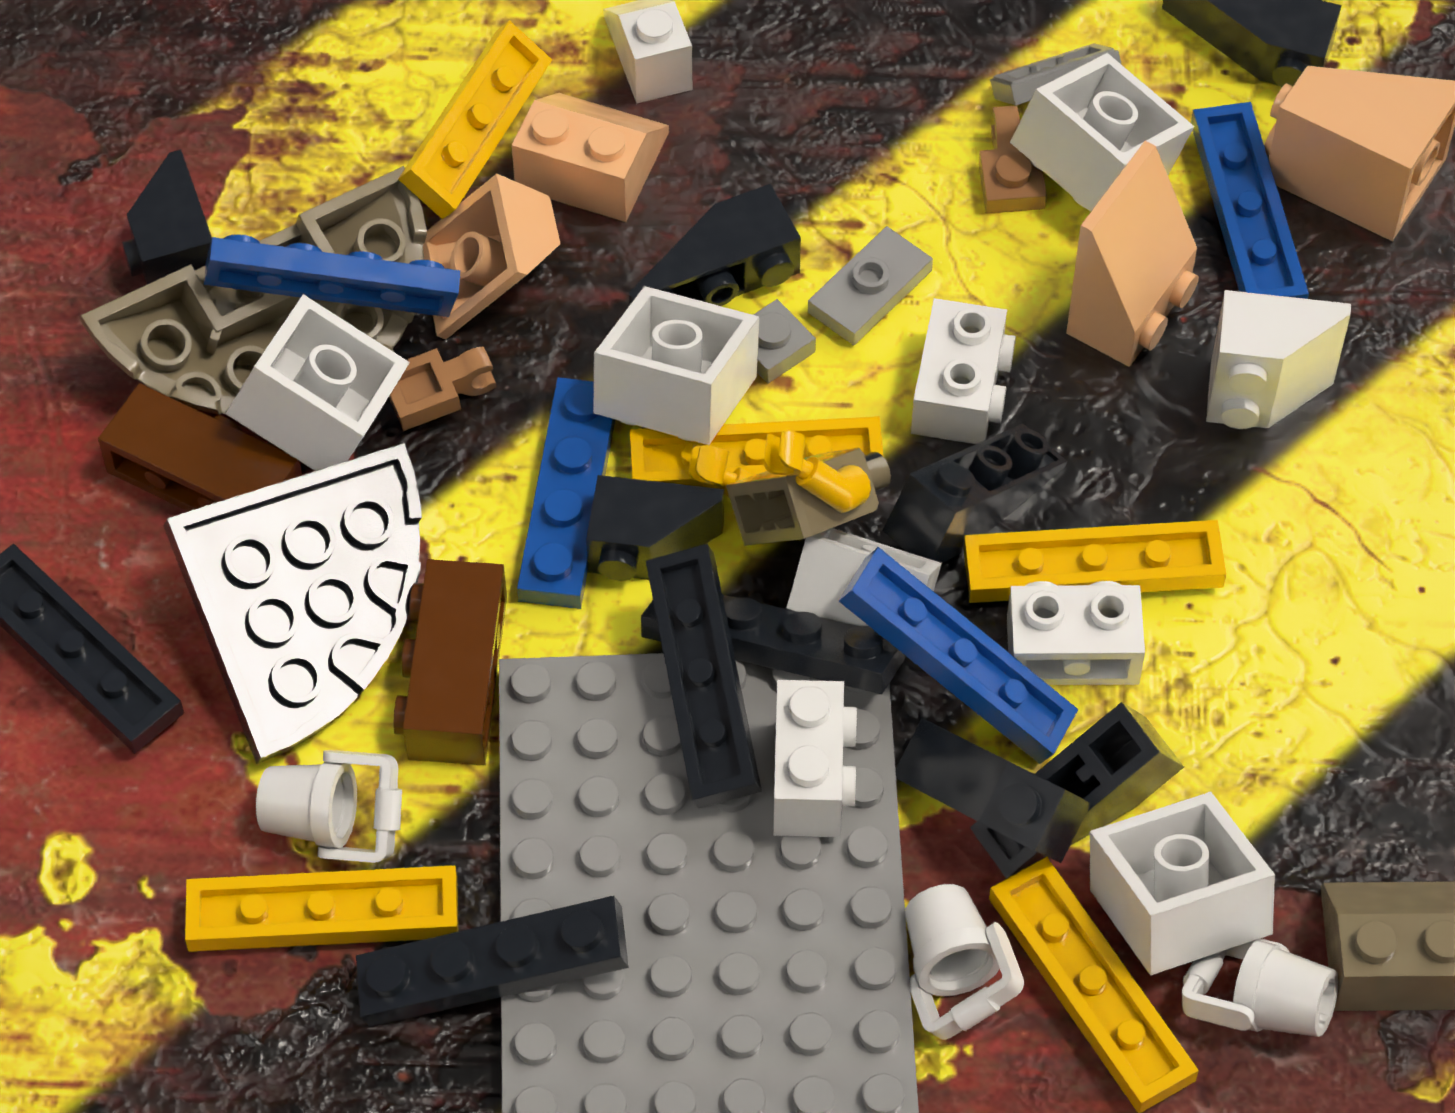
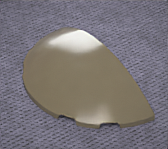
M402 166L299 214L296 224L259 242L260 244L283 247L293 243H306L317 246L322 252L342 255L365 251L375 253L386 261L409 264L415 260H424L423 244L426 240L427 229L419 198L398 180L405 169ZM189 265L81 315L80 321L94 342L109 359L130 377L193 409L220 415L222 413L226 414L252 369L298 303L300 297L204 285L206 266L194 270L192 265ZM312 299L391 351H394V346L415 316L413 312Z

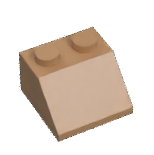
M562 93L536 99L532 103L512 143L514 180L549 195L551 200L626 222L669 134V125Z

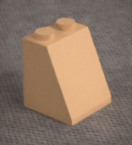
M1307 66L1294 86L1287 83L1283 85L1271 108L1270 116L1277 120L1265 141L1264 147L1266 154L1269 155V163L1276 186L1393 241L1447 158L1455 128V81Z

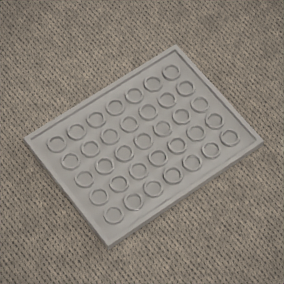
M663 653L499 659L501 921L614 895L622 906L629 968L501 997L502 1113H919L890 684L883 694L844 686V707H857L856 747H843V766H856L855 807L842 806L840 837L773 836L777 680H823L736 660L762 792L698 809L691 799Z

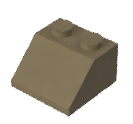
M1455 882L1322 883L1321 896L1328 967L1338 973V994L1334 1011L1455 1010Z

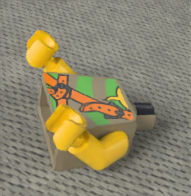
M783 431L781 437L767 434L763 460L764 467L767 470L765 472L753 475L740 467L733 473L727 472L725 470L729 451L710 445L693 447L688 471L690 477L697 482L725 488L724 495L728 496L731 500L744 546L806 539L876 511L879 501L875 491L888 487L891 482L890 468L887 461L879 452H871L864 455L860 448L820 453L803 459L806 437L797 432Z

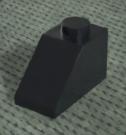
M180 149L169 152L127 213L132 239L121 242L131 276L143 274L146 285L189 265H192L194 270L206 266L212 236L182 150Z
M598 475L586 538L588 573L602 574L609 579L618 581L630 580L632 578L649 579L646 560L707 544L723 533L724 489Z

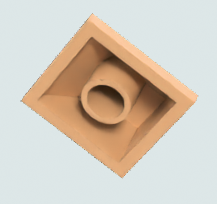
M496 173L462 201L455 211L444 219H440L427 230L426 240L423 244L424 260L438 262L445 269L460 270L459 294L450 316L433 315L438 337L447 339L529 274L560 245L549 195Z

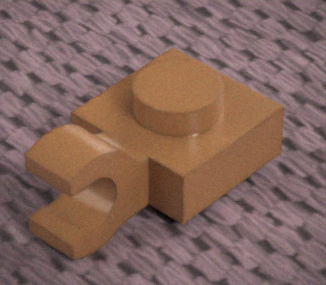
M1017 106L993 107L995 125H991V136L994 150H981L978 163L985 213L1045 209L1047 194L1043 171L1036 168L1029 158L1010 143L1020 123Z
M484 347L470 349L446 362L442 361L436 348L407 359L410 363L389 395V400L403 431L460 410L461 405L458 394L477 396L496 388V382L491 373L493 366Z

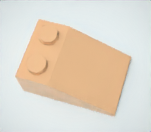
M1147 141L1143 142L1080 226L1066 334L1129 367L1143 348L1151 351L1157 345L1168 323L1166 316L1174 306L1183 308L1195 291L1199 276L1193 273L1197 246L1155 145Z

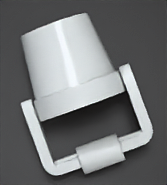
M324 750L323 764L269 766L264 770L260 778L256 797V816L261 831L313 841L319 846V858L375 863L391 857L395 847V830H400L402 789L398 788L399 768L394 757L388 754ZM351 764L380 766L379 788H376L375 850L343 847L352 833L357 807V783Z
M942 884L930 887L918 893L909 901L905 908V918L914 954L913 969L915 972L910 977V991L925 1030L942 1040H947L962 1030H969L1000 1010V1006L1021 993L1024 979L1006 932L996 922L986 927L964 887L955 884ZM1000 969L1002 973L1000 980L989 987L985 986L952 1007L951 1011L945 1015L939 1016L932 995L954 996L972 991L988 982Z
M1260 938L1193 961L1183 978V1012L1191 1018L1245 1031L1249 1029L1258 1032L1266 1029L1320 1037L1327 1030L1334 1012L1338 994V973L1332 968L1290 953L1280 943ZM1226 955L1243 959L1236 980L1233 1002L1204 995L1208 992L1222 968L1223 959Z

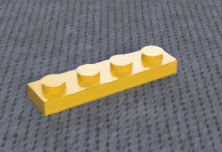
M510 20L495 32L398 180L440 218L444 219L455 211L552 59Z
M880 416L723 424L710 443V446L729 451L725 471L733 473L740 467L753 475L767 471L763 461L767 434L781 437L783 431L797 432L806 437L803 459L820 453L860 448L864 455L871 452H879L884 457ZM649 428L630 429L632 479L725 490L722 486L697 482L689 475L688 468L693 447L706 444L682 440L677 436Z
M1218 520L964 535L963 551L970 603L1009 601L1011 586H1025L1037 581H1047L1057 586L1091 585L1099 581H1113L1121 585H1140L1141 592L1222 588L1226 579Z
M1048 857L990 888L989 900L1138 1113H1142L1196 1082L1199 1072L1198 1068Z
M456 865L186 879L185 941L189 952L424 940L458 932Z

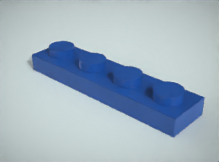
M1251 102L1193 109L1191 124L1195 126L1192 130L1239 292L1308 299L1307 285Z
M229 235L224 239L212 237L206 260L204 285L300 298L304 294L308 298L449 317L459 294L460 270L445 269L442 264L431 260H415L408 264L386 261L375 253L365 251L342 255L322 252L317 246L306 243H293L283 247L260 244L257 239L247 235Z
M557 377L517 586L518 602L577 609L582 607L588 574L586 538L597 476H605L615 425V419L593 413L594 381Z
M877 547L860 565L839 602L1036 762L1041 764L1054 755L1078 708L881 548Z

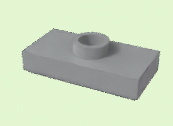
M1093 43L995 75L993 79H990L994 98L1015 106L1028 102L1037 88L1106 53L1121 64L1119 51Z
M886 226L808 300V313L854 346L932 271L933 258Z

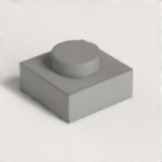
M778 299L753 314L759 316L757 373L767 384L815 353L816 338Z

